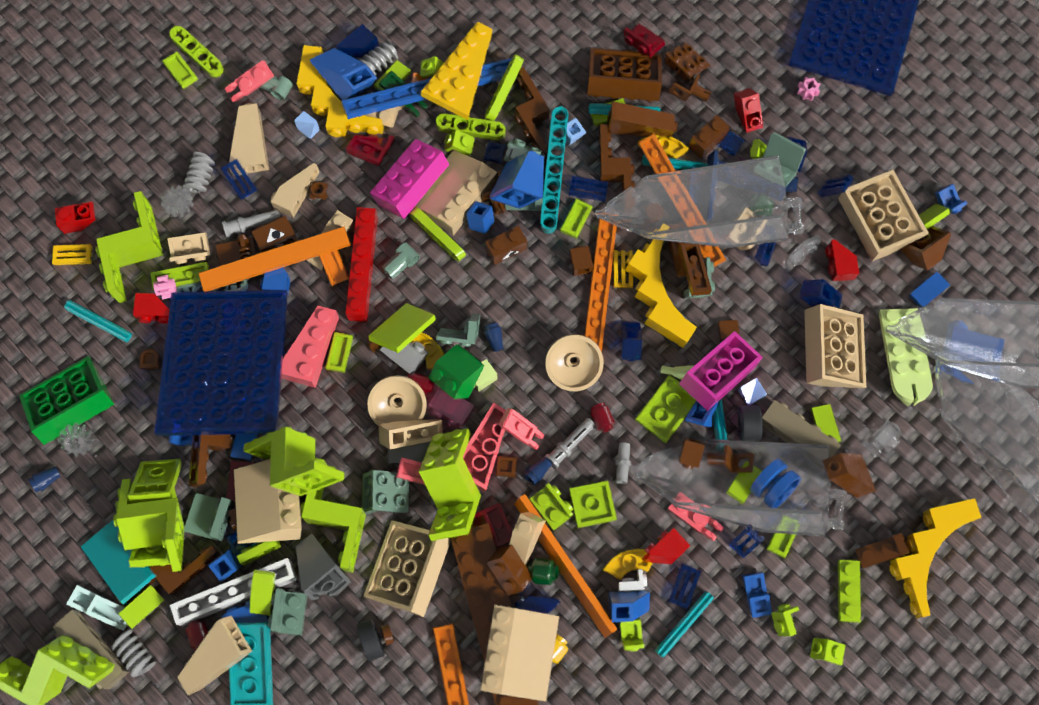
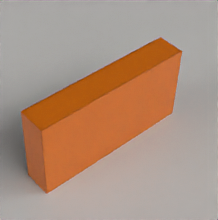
M338 250L319 256L332 286L350 278Z

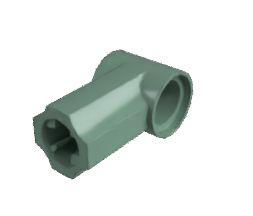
M274 76L260 86V88L283 101L293 84L283 76Z
M405 242L398 247L395 255L381 268L393 280L407 266H413L419 260L420 255Z

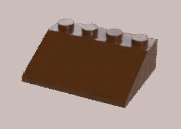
M591 48L587 95L614 99H638L649 102L659 101L662 85L661 53H656L649 58L637 51Z

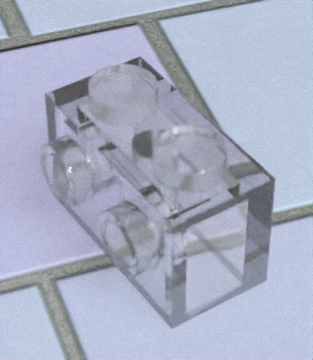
M887 420L861 445L876 458L884 452L887 454L891 449L893 450L901 442L899 438L903 434L895 423Z

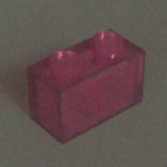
M440 387L428 405L430 413L434 417L446 419L447 424L456 429L457 427L463 429L474 411L473 404L464 399H453Z

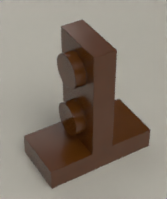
M902 533L855 549L863 569L911 553Z

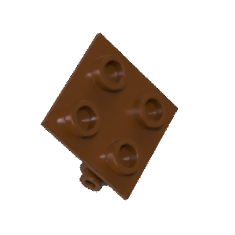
M686 42L665 53L666 57L664 60L673 71L678 70L677 74L685 82L691 83L695 78L693 77L694 75L711 66L704 57L700 56Z
M239 235L237 241L216 245L220 266L256 255L253 237L247 238L246 235Z

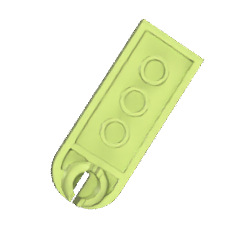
M918 308L880 310L878 314L892 390L902 403L910 406L913 402V406L925 400L933 388Z

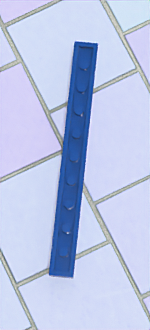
M512 58L483 65L478 86L500 81ZM432 78L343 100L342 107L347 119L426 100V98L421 96V91Z

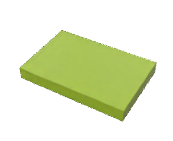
M406 303L369 335V340L399 353L436 320L435 315Z
M668 375L635 419L636 422L665 443L674 434L696 402L679 384L680 382L671 375Z

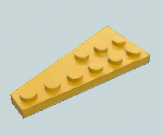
M477 22L421 91V96L468 120L493 29Z

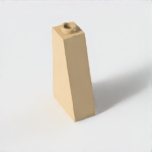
M247 103L238 107L229 160V169L233 176L269 170L261 113L257 103Z
M232 616L219 619L214 624L179 674L178 679L187 695L200 691L252 652Z

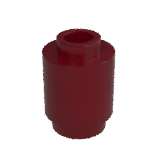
M408 373L407 377L420 385L425 396L428 393H432L434 382L428 378L429 376Z
M604 402L590 408V414L597 431L605 433L613 429L615 421L609 407Z
M196 620L189 623L188 628L185 629L191 648H194L196 651L209 633L206 623Z

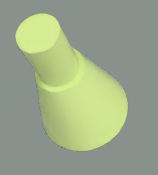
M694 365L674 368L662 366L661 373L673 375L682 380Z

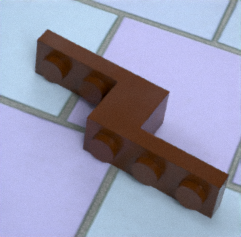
M522 67L517 74L516 81L520 88L523 87L528 102L516 107L514 118L516 123L524 129L523 134L527 140L530 139L531 146L540 149L541 153L547 157L548 147L535 125L549 118L550 109L526 69Z
M600 124V182H622L623 216H631L632 209H635L636 204L635 198H632V192H635V181H631V175H634V164H631V157H612V149L608 148V142H611V131H608L607 124Z
M685 225L667 226L669 231L666 235L677 276L687 277L691 296L710 295L712 289L699 242H689Z
M232 390L218 393L215 426L201 424L193 428L188 486L198 487L205 484L207 479L206 462L209 458L207 449L223 451L230 448L232 443L231 427L234 421L232 410L235 404L234 391Z
M213 546L205 547L199 552L197 559L191 560L183 566L182 572H173L171 564L150 567L156 576L123 605H128L156 580L168 594L175 595L221 553Z

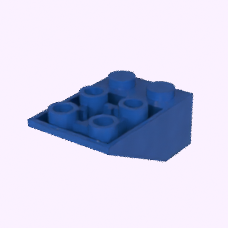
M336 48L310 59L313 66L342 101L355 98L368 91L377 79L366 64Z

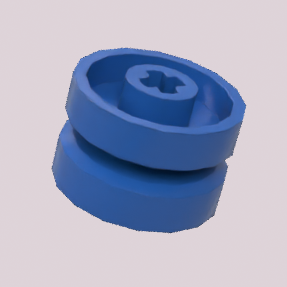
M776 459L760 473L750 488V491L757 498L765 496L764 504L771 510L779 507L792 494L801 481V477L795 471L786 472L787 465L781 459Z

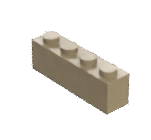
M774 400L762 417V426L823 468L825 467L822 460L834 456L841 446L837 443L836 438L825 435L817 425L809 424L801 414L793 413L781 401L777 402Z
M71 610L53 626L57 638L61 635L70 637L76 643L88 647L92 652L107 658L108 661L115 664L113 671L95 684L99 689L110 690L129 673L79 611Z

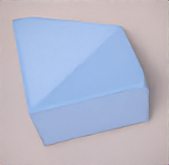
M303 111L295 119L297 129L311 139L319 131L317 121Z
M577 118L569 121L567 124L566 143L568 145H571L586 133Z
M757 378L741 386L738 390L747 406L758 402L767 395Z

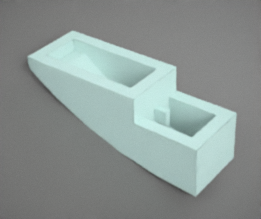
M79 585L76 586L67 602V605L123 631L127 625L118 615L125 607Z

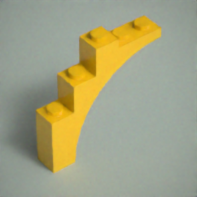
M304 45L297 86L299 92L306 95L313 94L311 106L314 114L319 116L328 115L326 121L328 135L346 137L347 130L353 133L383 134L384 126L382 119L366 115L347 119L342 102L334 95L326 80L310 62V59L323 53L322 47Z
M663 225L660 230L656 229L652 234L651 239L653 241L651 244L646 243L642 251L638 249L635 255L630 254L625 262L628 264L625 271L640 280L635 288L638 291L635 298L650 306L645 315L648 319L644 324L683 348L697 327L685 319L674 307L662 283L660 252L663 240L669 231V228Z
M975 498L924 511L923 521L929 530L907 536L908 540L906 543L912 555L890 561L892 576L895 577L896 581L902 579L905 581L904 590L910 597V609L916 619L930 616L927 601V578L929 567L936 551L954 530L966 523L981 518Z

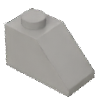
M411 341L399 353L385 347L380 349V351L409 374L418 370L429 353L421 343Z

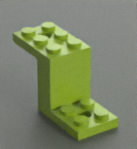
M142 191L135 192V200H133L135 211L139 213V217H137L139 227L96 239L98 246L95 249L102 262L99 264L101 273L105 276V281H103L105 291L109 292L111 297L115 298L119 303L127 302L120 267L163 256L153 209Z
M281 427L277 431L267 433L263 437L255 438L251 442L244 444L243 452L265 460L271 459V487L302 496L344 480V472L315 460V438L308 436L306 433L292 430L291 427Z
M468 428L456 429L449 433H439L433 436L419 469V473L438 509L429 532L431 541L469 534L481 494L463 459L471 436Z
M315 459L317 461H320L321 464L328 466L323 459ZM324 488L305 494L307 495L305 503L302 502L300 507L302 518L308 524L345 531L343 536L345 547L344 551H341L339 554L338 564H340V568L345 572L353 573L366 513L359 507L322 501Z
M181 459L142 461L128 494L129 503L134 504L177 498L175 485L182 467ZM163 545L133 549L129 558L130 567L169 565L166 561L167 548H163Z
M122 479L121 488H118L119 501H116L117 514H114V525L119 528L118 539L119 542H123L124 550L163 545V548H167V564L171 563L173 572L181 571L185 528L178 499L172 498L130 504L128 494L132 486L131 479Z
M61 635L38 650L32 667L12 656L0 663V689L27 705H44L61 693L67 676L90 689L113 671L115 664L108 661L107 658L92 652L88 647L76 643L72 638Z

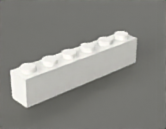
M288 558L259 569L261 571L275 572V589L298 580L293 563ZM253 572L171 604L170 607L176 625L185 626L193 621L200 620L249 600L251 597Z

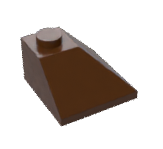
M935 226L927 229L928 234L900 249L915 266L927 271L942 260L951 237L949 231Z

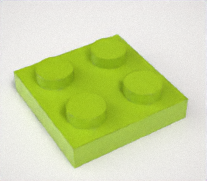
M608 481L569 489L577 528L617 520Z

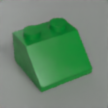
M456 344L435 362L428 378L453 399L469 398L485 365L459 344Z

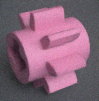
M805 77L804 81L799 82L797 86L800 88L797 94H800L803 100H813L814 95L818 96L820 92L818 90L820 83H817L815 78L808 79Z
M168 275L158 276V281L153 283L156 296L162 295V299L172 298V293L177 292L174 278L169 279Z

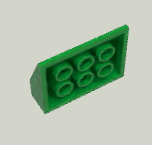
M89 356L19 395L31 432L43 445L55 440L62 434L114 405L106 385Z

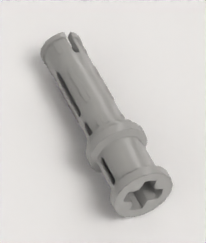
M278 209L247 218L238 217L236 220L229 222L222 221L226 237H230L231 234L245 233L246 229L271 223L280 216Z
M586 418L563 442H558L556 444L557 447L550 454L545 455L554 468L557 469L559 463L565 457L571 455V450L596 427L595 423L590 418ZM583 430V432L575 440H573Z

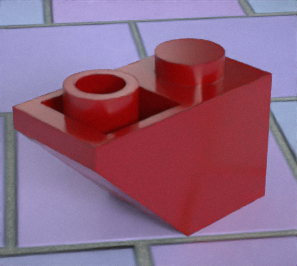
M751 88L733 93L736 111L745 132L748 133L763 128L759 93Z
M87 202L55 208L56 225L64 234L83 231L95 221L94 203Z
M831 240L825 249V254L829 258L828 273L832 276V281L855 280L859 275L857 256L837 240Z
M135 293L133 315L139 322L148 324L151 321H158L162 324H169L170 321H176V316L154 293Z
M674 528L669 533L665 530L657 538L659 542L656 545L652 542L644 550L647 554L642 560L644 562L671 565L691 545Z

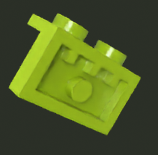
M547 483L543 489L529 500L543 519L546 520L550 528L555 531L573 516L571 512L573 508L568 501L563 502L559 496L561 493L555 485L551 486Z
M279 541L244 543L236 548L239 553L237 558L240 564L246 566L279 549L281 545Z

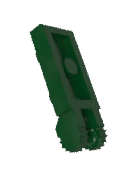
M390 71L379 82V86L384 90L406 85L393 71ZM423 100L415 102L423 110L427 108V104ZM411 103L402 105L414 117L420 115L419 111Z

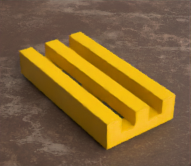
M91 244L53 245L52 264H92L91 250H93V246ZM86 250V252L57 253V251Z
M614 250V288L633 287V275L628 273L629 283H626L625 256L629 257L631 253L633 254V251L625 252V250H621V252H618V250ZM618 256H621V283H618Z

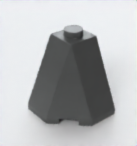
M313 534L304 538L296 546L301 589L311 600L319 599V596L327 594L329 597L334 596L351 583Z

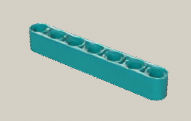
M561 106L556 107L552 111L540 220V228L546 234H551L556 230L568 124V111ZM557 115L564 116V119L557 120L555 117ZM560 132L563 136L557 138L553 134ZM553 150H559L561 154L553 155L551 152ZM556 167L559 169V172L552 173L550 168ZM555 185L557 190L550 191L547 187ZM551 202L554 203L556 207L553 209H548L545 205ZM550 220L554 225L546 227L544 222Z

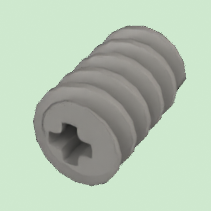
M386 39L385 42L380 43V47L376 46L374 51L371 50L369 55H364L363 59H359V61L366 64L376 76L375 70L382 72L380 66L382 65L384 68H387L386 61L392 64L391 57L397 60L398 56L394 46Z
M194 152V157L191 159L192 164L189 165V171H187V177L184 180L185 184L182 187L188 192L197 194L207 191L202 185L206 186L209 184L205 179L211 178V175L207 172H213V168L210 166H214L215 162L204 153Z
M130 629L116 639L112 645V650L117 651V657H122V664H127L126 670H132L130 673L131 677H137L149 671L156 662L148 663L152 656L144 657L147 649L139 650L143 643H134L138 636L130 637L133 629Z

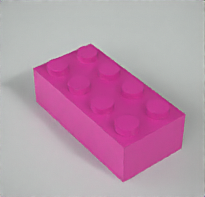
M415 139L372 189L370 194L378 206L405 219L449 166V163L442 151Z
M734 331L692 367L679 384L708 411L752 372L763 357Z

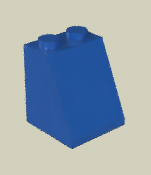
M527 151L506 163L490 194V199L520 209L543 198L544 156L536 154L534 151Z

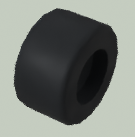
M740 406L737 416L740 440H761L763 426L760 407Z

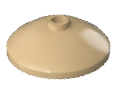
M579 334L566 335L556 340L549 348L545 361L547 374L551 381L567 391H581L592 386L599 379L604 364L603 355L598 345L592 339ZM576 357L577 361L571 362L570 359Z
M395 375L380 380L374 385L368 397L370 417L378 426L379 424L395 421L422 420L426 412L427 402L423 389L414 380L405 376ZM400 398L401 402L397 403L394 399Z

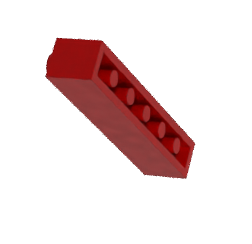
M357 207L346 306L348 321H368L378 222L376 208Z

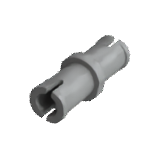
M619 443L618 460H615V465H617L616 483L627 484L628 471L629 466H631V461H629V443Z

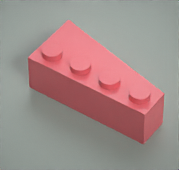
M317 306L277 367L275 373L279 378L316 388L339 320L336 310Z
M496 403L492 404L469 441L463 456L477 488L482 492L487 490L505 429L499 426V423L506 410Z

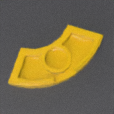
M655 135L669 158L677 159L689 150L678 139Z
M421 332L412 341L421 343L425 350L429 352L425 361L427 369L432 370L435 362L444 353L432 337Z
M633 549L617 554L607 563L603 571L621 580L625 574L633 570L642 569L648 572L652 563L642 560L647 554L644 551L645 549Z

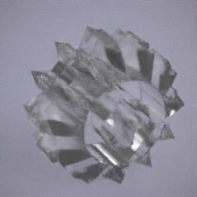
M178 185L176 189L174 186H171L170 191L164 190L166 195L161 196L163 201L161 206L168 215L172 214L176 218L178 213L182 217L184 215L183 212L190 213L188 207H193V196L189 194L187 188L183 189L182 186Z
M77 422L74 423L73 427L68 424L65 430H61V437L58 439V443L62 444L61 450L67 449V455L72 452L75 457L79 453L84 456L87 450H91L94 437L90 436L92 431L85 430L86 425L79 427Z

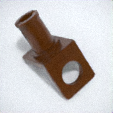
M699 74L693 80L689 90L673 83L668 91L684 101H687L690 95L692 96L693 94L707 102L712 93L698 85ZM675 89H678V90L682 91L683 93H682V94H681V93H678V92L675 91Z
M500 170L497 171V180L501 175ZM492 191L482 194V202L491 200L490 194ZM491 200L495 215L500 214V211L501 214L506 211L503 203Z
M725 444L724 453L707 454V464L709 466L725 465L730 473H752L754 454H735L729 445ZM744 458L748 459V466L740 468L738 465L739 461Z

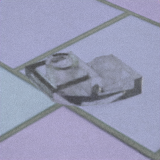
M819 235L801 243L790 254L785 265L797 266L803 263L807 253H812L818 249L817 247L821 242Z

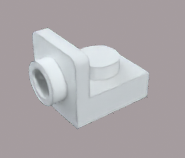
M638 569L637 581H634V578L622 579V582L618 583V592L643 591L644 586H647V575L643 574L642 569Z

